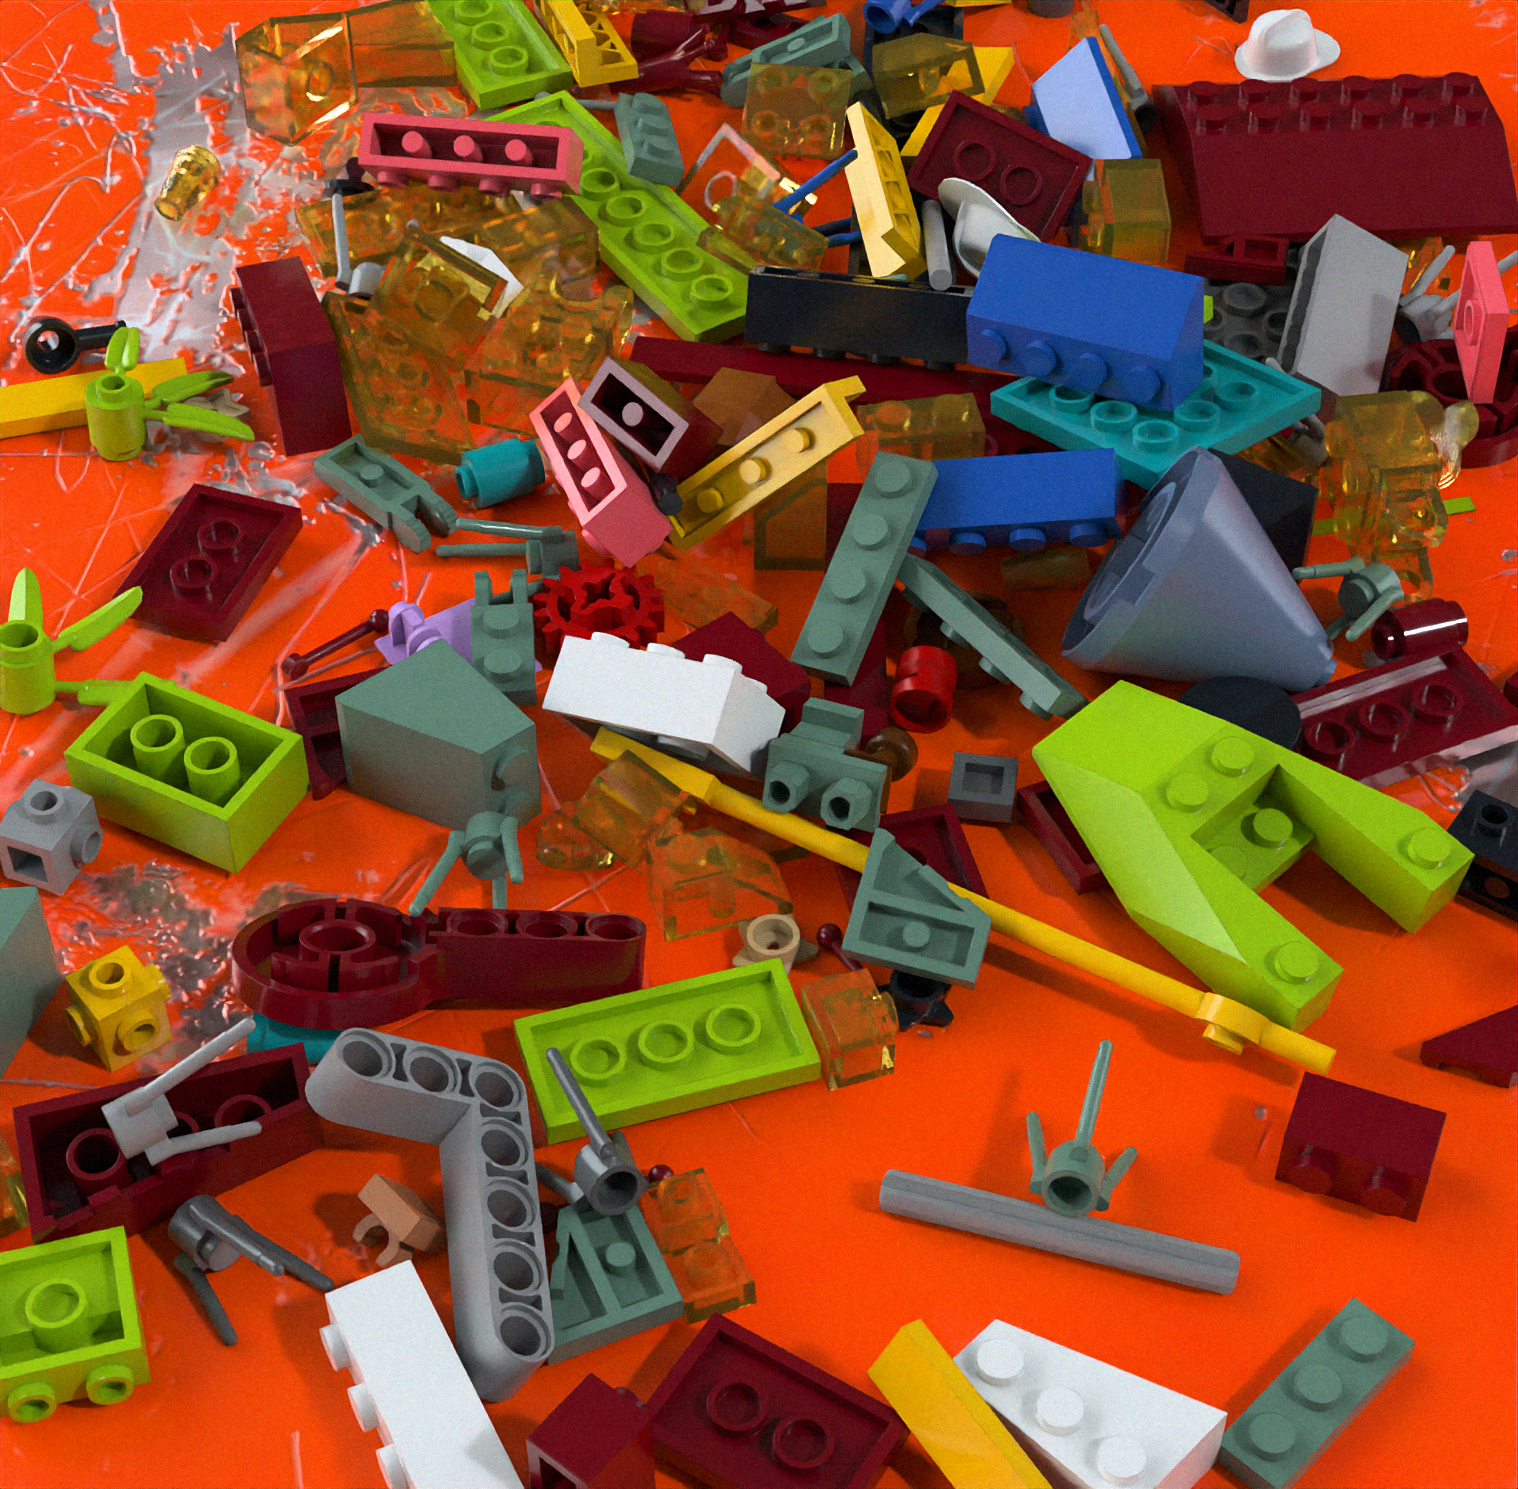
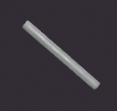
M927 200L920 207L929 281L935 290L943 291L952 284V274L942 211L937 201Z

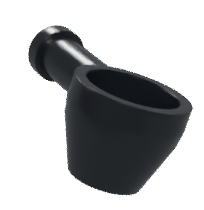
M39 315L32 318L25 327L22 339L23 352L35 370L44 374H58L74 365L80 355V351L108 348L114 332L120 327L127 326L124 320L114 321V324L74 330L71 325L60 318ZM53 331L49 339L37 341L43 332Z

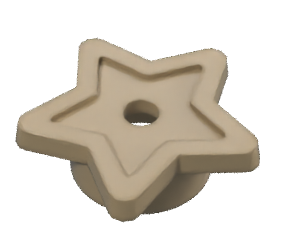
M221 388L208 397L192 396L182 400V404L210 409L239 421L251 417L248 407L232 402L231 393L228 388ZM178 427L179 432H193V435L203 442L216 443L230 438Z
M766 914L757 917L752 922L741 921L738 923V930L744 947L734 957L732 963L734 968L780 957L787 977H789L793 965L815 959L819 949L817 946L800 938V931L795 923L794 915ZM770 945H776L779 949L768 950L767 947Z

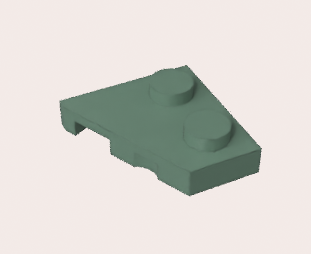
M876 827L841 947L842 956L975 990L992 928V918L968 898L959 897L949 888L947 881L927 864L925 866L921 865L896 844L895 837L887 830Z
M637 1203L630 1210L614 1216L599 1214L592 1206L581 1213L575 1212L571 1205L559 1209L556 1231L555 1262L552 1264L549 1288L555 1341L554 1349L546 1359L548 1366L684 1317V1300Z

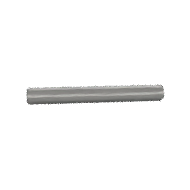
M896 1169L886 1172L880 1188V1207L887 1212L1225 1295L1231 1294L1236 1287L1241 1262L1240 1255L1235 1251L1087 1215L1079 1217L1063 1216L1045 1205Z

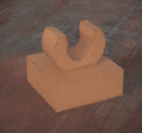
M375 1173L357 1195L373 1214L364 1217L358 1223L354 1230L353 1238L358 1243L373 1248L385 1233L388 1232L389 1235L386 1249L376 1259L380 1267L387 1269L409 1259L411 1260L414 1247L438 1256L446 1247V1223L412 1188Z

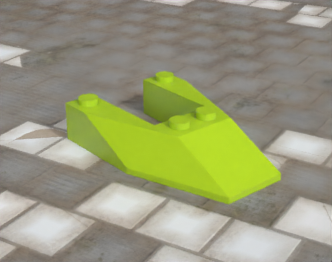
M1124 680L1118 681L1035 745L1031 753L1129 917L1216 994L1239 1002L1264 1015L1271 1022L1299 1034L1326 1011L1344 969L1257 894L1308 851L1312 850L1413 935L1454 898L1475 856L1474 853L1424 812L1228 721Z

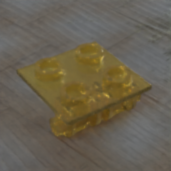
M751 62L738 152L751 153L752 158H757L758 154L781 155L782 160H788V156H796V160L800 162L803 161V157H808V159L827 160V164H831L834 160L842 157L845 151V139H843L852 70Z

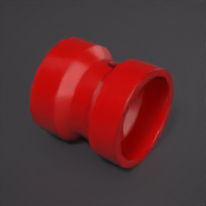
M922 645L911 647L899 657L895 672L896 685L891 693L889 713L893 721L901 728L914 733L927 734L941 730L950 721L953 707L952 693L956 689L958 665L949 653L934 646Z

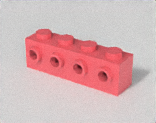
M364 112L358 164L377 179L378 185L392 189H407L409 182L428 183V189L442 193H458L460 186L478 187L479 193L492 197H510L511 190L530 192V197L537 200L558 202L562 200V194L577 196L579 194L584 143L570 127Z
M570 377L531 412L529 417L542 441L543 446L541 449L554 466L556 471L554 476L567 493L570 500L568 505L584 528L582 535L589 545L603 558H607L612 553L630 569L643 556L655 552L674 528L667 515H664L659 510L652 487L634 453L577 406L586 390Z

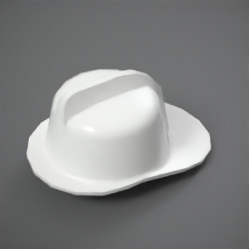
M1301 9L1275 10L1261 15L1252 24L1248 40L1237 49L1234 61L1237 70L1247 79L1292 80L1305 77L1309 73L1329 66L1338 60L1341 50L1338 42L1330 35L1313 28L1310 16Z
M953 177L944 179L938 186L939 199L944 209L956 222L952 236L956 259L976 279L979 278L990 243L996 234L1000 233L1041 242L1037 236L1009 215L991 196L972 183Z

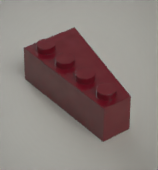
M300 256L235 267L238 287L229 289L234 318L239 323L243 342L247 344L251 364L255 365L259 386L266 388L286 457L334 448L352 437L337 341Z
M303 1042L208 1063L164 1093L179 1126L166 1132L169 1139L250 1121H258L262 1126V1130L255 1136L175 1154L154 1166L150 1164L145 1152L128 1160L126 1159L101 1107L141 1086H146L162 1074L13 1107L12 1112L29 1224L34 1244H42L124 1225L128 1239L172 1218L179 1207L197 1195L206 1194L215 1198L325 1146L319 1114L309 1104L305 1093L306 1081L310 1077V1071Z

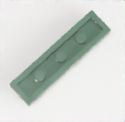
M877 451L789 660L790 662L798 663L808 676L852 686L939 475L933 462Z
M906 553L896 577L906 586L901 595L919 610L927 614H931L934 611L944 620L939 627L940 630L955 643L966 649H970L973 646L983 655L979 665L987 673L1004 684L1009 685L1011 681L1023 691L1019 701L1027 709L1046 721H1050L1054 715L1069 720L1091 703L935 564Z

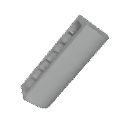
M1335 214L1305 245L1276 361L1287 375L1321 389V408L1315 415L1328 427L1352 425L1367 419L1373 414L1409 255L1338 214Z

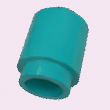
M512 438L463 452L461 455L462 465L454 469L457 487L462 498L465 501L472 499L479 509L531 494L535 486L545 483L543 461L536 444L531 439L520 442L518 438Z

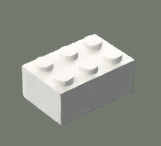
M593 632L591 640L565 635L542 705V709L592 743L600 727H604L698 769L764 782L769 745L778 737L786 710L766 694L768 687L765 684L741 674V664L713 654H706L703 662L685 659V654L681 651L657 643H649L646 651L629 648L630 644L625 640L601 632Z

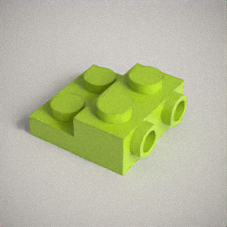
M124 1225L0 1253V1417L10 1415L17 1422L35 1423L50 1417L56 1411L57 1404L86 1397L96 1404H116L129 1398L134 1392L135 1386L151 1382L143 1322L137 1303L129 1243Z

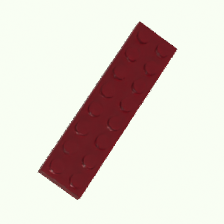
M1457 641L1430 648L1289 696L1298 706L1303 724L1300 743L1297 751L1295 750L1294 752L1375 790L1518 740L1517 709ZM1047 780L1018 789L1017 809L1077 895L1080 896L1110 885Z

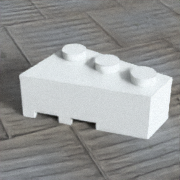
M998 1319L989 1324L952 1359L1053 1489H1191L1217 1462L1228 1415L1227 1412Z

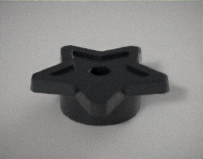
M894 970L890 977V983L869 990L870 1001L878 1005L884 1004L893 1010L895 1026L899 1032H906L922 1021L948 1026L954 1018L953 1013L944 1001L952 988V985Z

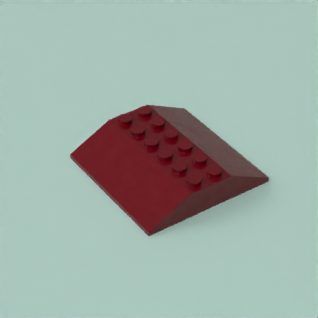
M1451 72L1438 75L1399 74L1397 76L1380 77L1353 75L1345 78L1321 79L1300 77L1292 80L1195 81L1192 83L1152 84L1151 95L1160 111V121L1204 246L1218 245L1219 240L1235 233L1290 239L1289 242H1309L1335 214L1340 215L1379 239L1518 234V199L1504 125L1478 76L1463 72Z

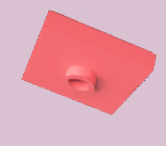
M1471 241L1467 247L1452 329L1468 397L1472 404L1493 402L1510 317L1491 241Z

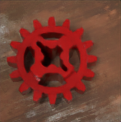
M607 558L603 562L602 567H593L588 559H582L581 570L574 572L564 565L559 567V581L544 578L542 580V593L534 594L535 636L543 638V648L546 653L561 650L565 635L591 640L593 632H601L621 638L630 644L629 648L640 650V646L647 648L649 643H657V633L665 631L663 589H655L654 576L652 574L637 578L636 564L630 569L625 566L622 570L615 569L613 558Z

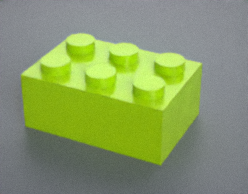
M144 671L121 692L64 752L72 787L93 796L97 815L234 874L239 873L311 790L302 735Z

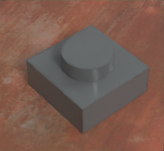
M955 752L947 803H953L957 816L961 818L1011 823L1019 759Z

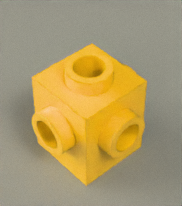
M127 945L102 958L88 962L81 969L64 977L72 1004L64 1009L66 1021L82 1046L90 1044L111 1073L173 1040L164 1004L172 998L169 986L156 965L150 963L143 966Z

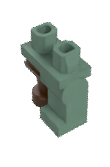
M811 696L803 704L801 722L790 734L783 733L780 738L776 737L769 745L762 804L765 809L784 814L792 811L825 820L829 826L845 830L856 828L873 833L876 827L879 826L881 814L886 815L891 782L903 779L915 766L918 759L917 745L913 738L904 730L887 727L879 730L867 742L864 752H859L865 710Z

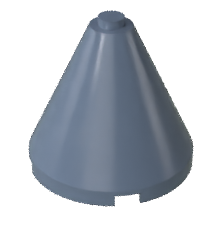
M1199 445L1190 447L1166 470L1138 506L1142 513L1123 540L1120 538L1115 539L1069 620L1061 641V645L1068 650L1064 649L1060 655L1082 670L1194 684L1215 676H1247L1264 680L1291 696L1327 684L1337 666V661L1331 658L1334 644L1221 459Z

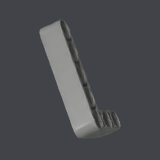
M365 1028L344 1030L307 1079L305 1086L307 1101L315 1112L324 1119L334 1123L439 1146L457 1354L478 1397L490 1402H504L512 1398L548 1358L554 1349L555 1341L529 1108L524 1082L515 1070L495 1059Z

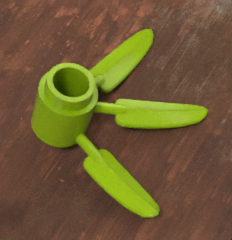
M120 327L114 332L107 348L104 363L107 369L115 372L100 376L85 389L90 441L103 458L112 461H125L138 456L143 450V444L148 437L147 420L248 442L255 440L251 428L233 417L210 409L178 403L205 391L233 383L234 378L223 371H202L182 375L156 385L152 390L154 397L144 401L142 385L134 378L125 375L126 371L133 370L137 366L140 348L139 329L137 327ZM162 405H169L167 412L153 410Z
M23 568L15 578L8 622L0 625V708L19 715L34 714L48 707L55 700L57 692L77 694L78 702L83 705L109 706L132 681L87 679L82 682L58 681L55 676L53 654L68 646L77 652L84 651L112 633L141 604L143 595L141 587L137 586L127 590L87 617L61 631L58 639L51 641L43 629L42 599L37 577L29 568ZM166 680L171 683L177 684L175 680Z

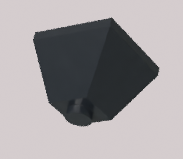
M1209 447L1207 451L1221 459L1290 574L1292 575L1294 568L1306 567L1320 489ZM1294 579V580H1295L1296 584L1299 586V584L1302 582L1303 579H1301V580H1296V579Z

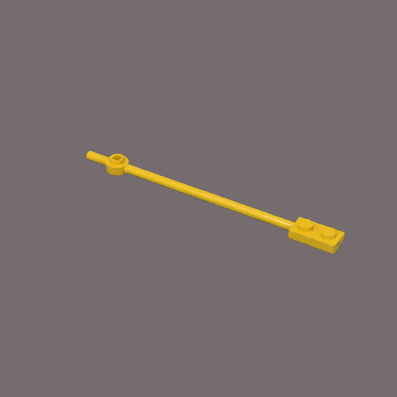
M600 727L589 750L606 765L603 774L611 780L633 790H638L642 782L663 790L659 799L682 812L695 815L698 806L718 815L721 811L863 874L870 847L789 812L784 814L765 809L761 800L722 784L714 775L604 727ZM947 881L949 888L959 897L968 898L992 918L991 930L1196 1019L1206 1027L1202 1037L1224 1050L1241 1055L1245 1045L1263 1048L1325 1076L1332 1065L1336 1049L1273 1023L1264 1015L1239 1002L1215 993H1204Z

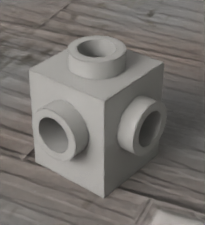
M37 778L34 779L19 800L12 802L8 806L0 823V861L5 877L37 886L59 895L64 894L85 864H90L95 860L103 842V830L99 824L93 796L87 795L71 786L62 787Z

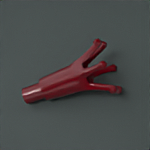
M707 23L702 24L700 30L680 46L665 54L637 63L638 78L608 83L611 95L635 90L636 93H647L671 89H688L711 93L720 99L721 88L696 81L718 84L720 79H722V73L719 70H692L689 66V62L711 51L714 47V39L708 38L699 47L687 51L709 33L710 26Z

